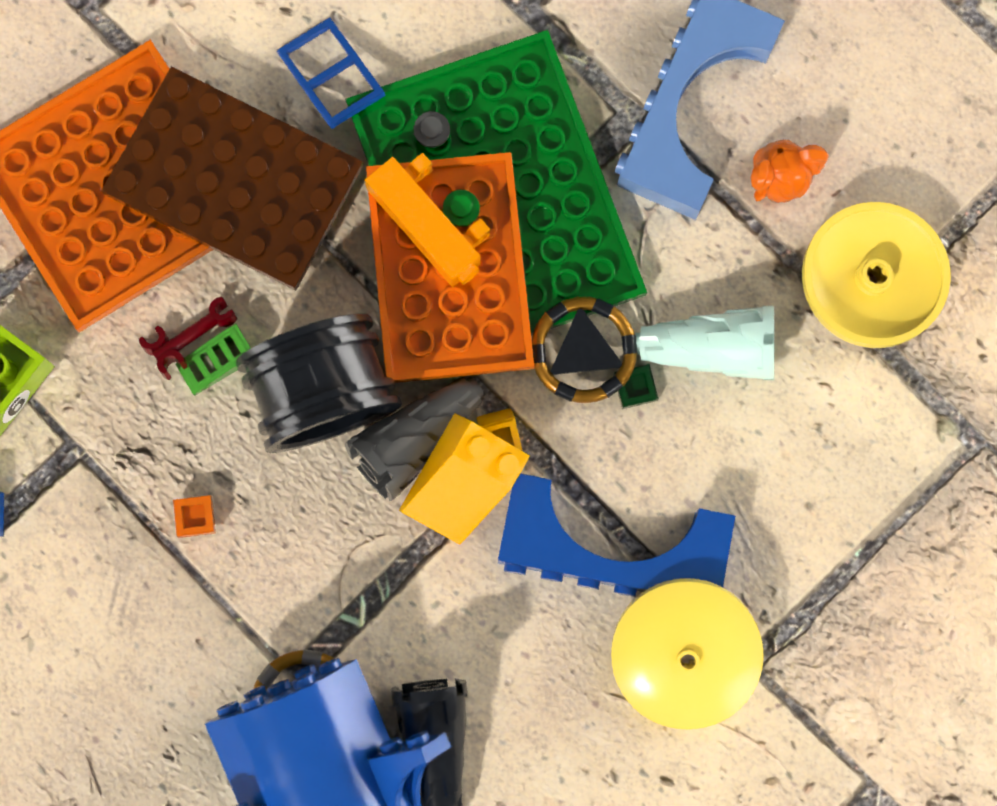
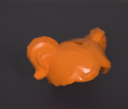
M786 139L771 142L759 149L753 157L754 168L751 174L752 187L756 190L754 193L755 200L761 201L767 197L771 201L779 203L789 202L802 197L809 189L813 175L821 173V170L824 168L829 158L827 151L817 145H807L802 148Z

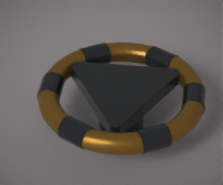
M574 297L557 303L547 310L538 321L531 339L534 370L540 381L554 395L570 402L592 403L609 398L623 388L629 380L637 360L636 335L630 322L614 305L599 298ZM584 310H590L610 319L618 328L622 336L624 355L622 362ZM577 311L550 371L547 366L544 344L547 333L554 323L569 312ZM619 368L615 376L599 387L588 390L574 388L554 377V375Z

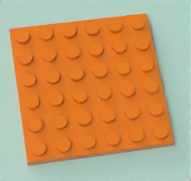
M151 39L0 130V208L79 333L213 250L104 195L101 191L169 71V67Z

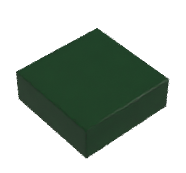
M650 364L635 367L629 380L618 391L622 409L658 401Z

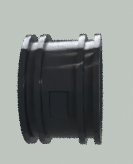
M362 313L348 314L314 322L268 339L250 348L236 359L238 371L246 373L242 377L243 387L247 390H253L263 418L258 424L259 433L269 436L264 442L266 452L279 453L323 442L378 421L401 407L400 397L390 394L396 387L394 380L384 377L374 348L379 344L380 340L377 333L368 331L373 326L370 315Z

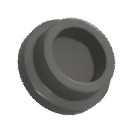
M433 111L426 112L415 121L414 135L421 145L428 148H436L447 141L450 135V125L442 114Z

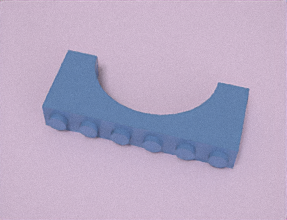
M692 0L686 14L687 17L691 18L687 29L679 28L672 47L677 49L673 60L665 59L658 78L663 80L658 92L653 89L651 90L643 108L649 111L644 123L636 122L629 141L634 143L629 155L624 152L622 153L615 169V173L620 174L618 187L694 220L698 217L714 179L700 171L690 161L682 148L676 125L679 100L689 84L699 74L718 63L733 59H750L766 64L785 22L783 19L738 0Z

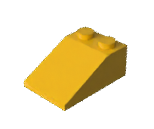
M454 413L399 511L461 545L511 490L530 455L471 420Z

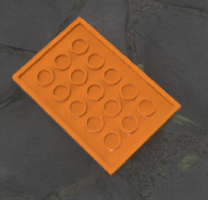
M511 152L430 160L433 164L431 166L433 171L417 182L442 212L445 198L456 190H467L473 193L479 201L480 212L477 219L465 227L455 226L463 235L476 221L482 219L491 229L489 231L491 235L474 248L480 254L481 264L478 266L480 271L464 285L459 282L452 288L368 192L386 378H392L394 383L534 369ZM411 162L399 164L405 169ZM382 165L366 166L367 177Z

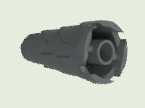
M460 377L444 388L428 394L421 400L413 401L391 416L374 423L362 432L354 435L345 442V448L352 460L360 454L362 458L359 460L358 470L385 499L388 497L389 501H392L401 494L423 469L454 413L467 419L482 404L480 397L483 396V391L472 378L465 380Z

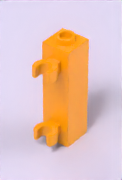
M424 153L417 156L405 169L394 157H391L365 179L368 192L452 288L459 282L463 285L468 283L480 271L478 269V266L481 264L480 254L474 248L491 235L489 233L491 229L482 219H479L462 235L417 184L418 181L424 179L433 171L431 167L433 164Z

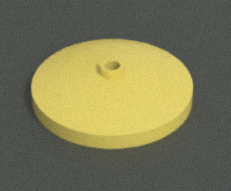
M860 203L837 212L815 233L807 247L803 260V289L806 300L816 318L835 336L862 347H892L915 338L938 317L945 305L950 289L951 273L949 259L937 233L917 214L890 203ZM867 274L874 275L877 279V283H872L870 281V276Z
M674 579L648 588L626 607L617 622L613 634L611 647L612 668L620 691L631 706L640 714L666 727L699 729L726 720L748 701L761 676L763 645L752 614L733 593L717 584L700 579ZM686 654L694 656L695 660L683 663L681 658Z

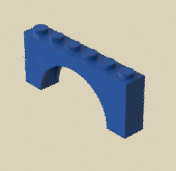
M519 474L512 487L498 557V564L505 565V572L526 575V570L529 569L541 572V579L562 582L564 576L578 579L577 586L599 590L600 584L615 586L614 593L636 597L637 591L644 592L656 584L674 579H700L721 587L724 585L735 515L699 508L694 514L693 522L685 537L668 552L642 561H616L587 551L564 531L552 506L551 479Z

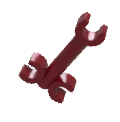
M218 297L209 305V313L172 339L169 340L163 328L157 326L155 330L159 338L156 342L147 343L143 337H140L139 343L146 354L156 358L157 368L162 376L170 380L172 377L167 369L171 363L177 362L183 369L188 367L186 360L179 352L181 349L216 325L220 327L233 325L237 321V317L232 309L225 314H219L228 305L223 297Z

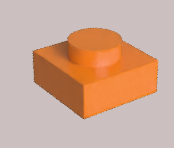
M211 495L173 500L178 538L216 533Z

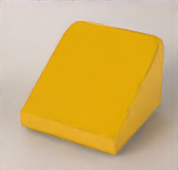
M511 408L481 415L476 418L479 426L522 450L515 416Z

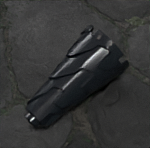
M434 679L402 684V690H399V687L396 686L391 688L393 707H396L399 731L403 741L423 731H427L429 736L445 732L451 745L449 749L429 761L424 769L420 785L421 806H462V774L466 731L465 697H467L468 693L466 680L455 679L456 686L448 687L447 679Z

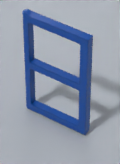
M330 17L277 49L278 55L331 129H334L342 122L385 96L381 86ZM327 30H330L348 56L309 81H306L288 55ZM354 64L373 89V92L332 117L313 89Z

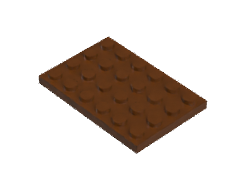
M171 66L101 191L104 195L297 291L358 178L364 163Z

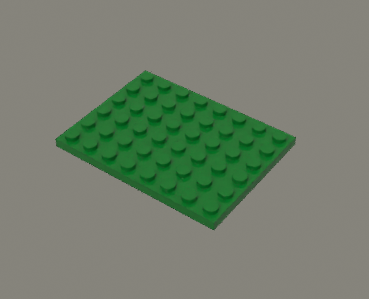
M548 30L382 86L381 88L385 92V96L351 117L369 166L383 165L391 157H394L399 163L412 162L422 153L429 160L511 152L531 336L538 321L545 312L563 300L574 297H593L618 306L647 295L646 287ZM373 90L345 99L347 107L367 96ZM430 111L438 112L445 116L450 125V135L447 141L436 148H428L421 145L414 135L415 121L420 115ZM584 310L587 316L595 314L590 310ZM577 311L569 312L554 323L550 329L572 322Z

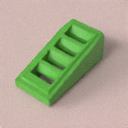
M234 324L184 358L188 366L186 369H183L179 363L175 365L195 396L238 370L236 359L251 347L237 324ZM231 341H234L240 351V354L234 357L227 345ZM221 348L229 361L224 365L221 364L214 352ZM206 356H209L216 368V371L211 374L202 360ZM196 363L204 376V379L199 382L189 367Z

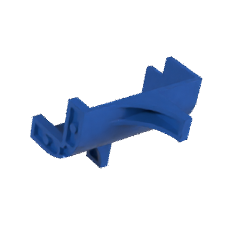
M335 658L318 666V669H316L315 664L304 667L293 673L295 680L291 682L289 679L280 681L268 687L267 690L265 686L254 688L243 694L245 701L240 704L238 701H233L221 706L216 710L218 716L204 723L237 799L238 805L235 806H421L420 785L426 765L451 747L445 732L429 736L427 731H423L407 738L405 741H402L401 737L390 739L357 659L341 663L340 658Z

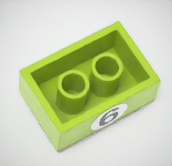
M1 325L0 436L55 367L46 358Z

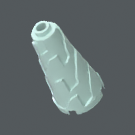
M774 306L727 310L724 314L696 315L685 320L641 326L640 333H635L637 355H640L641 361H650L660 365L687 367L691 371L723 373L730 377L774 380Z

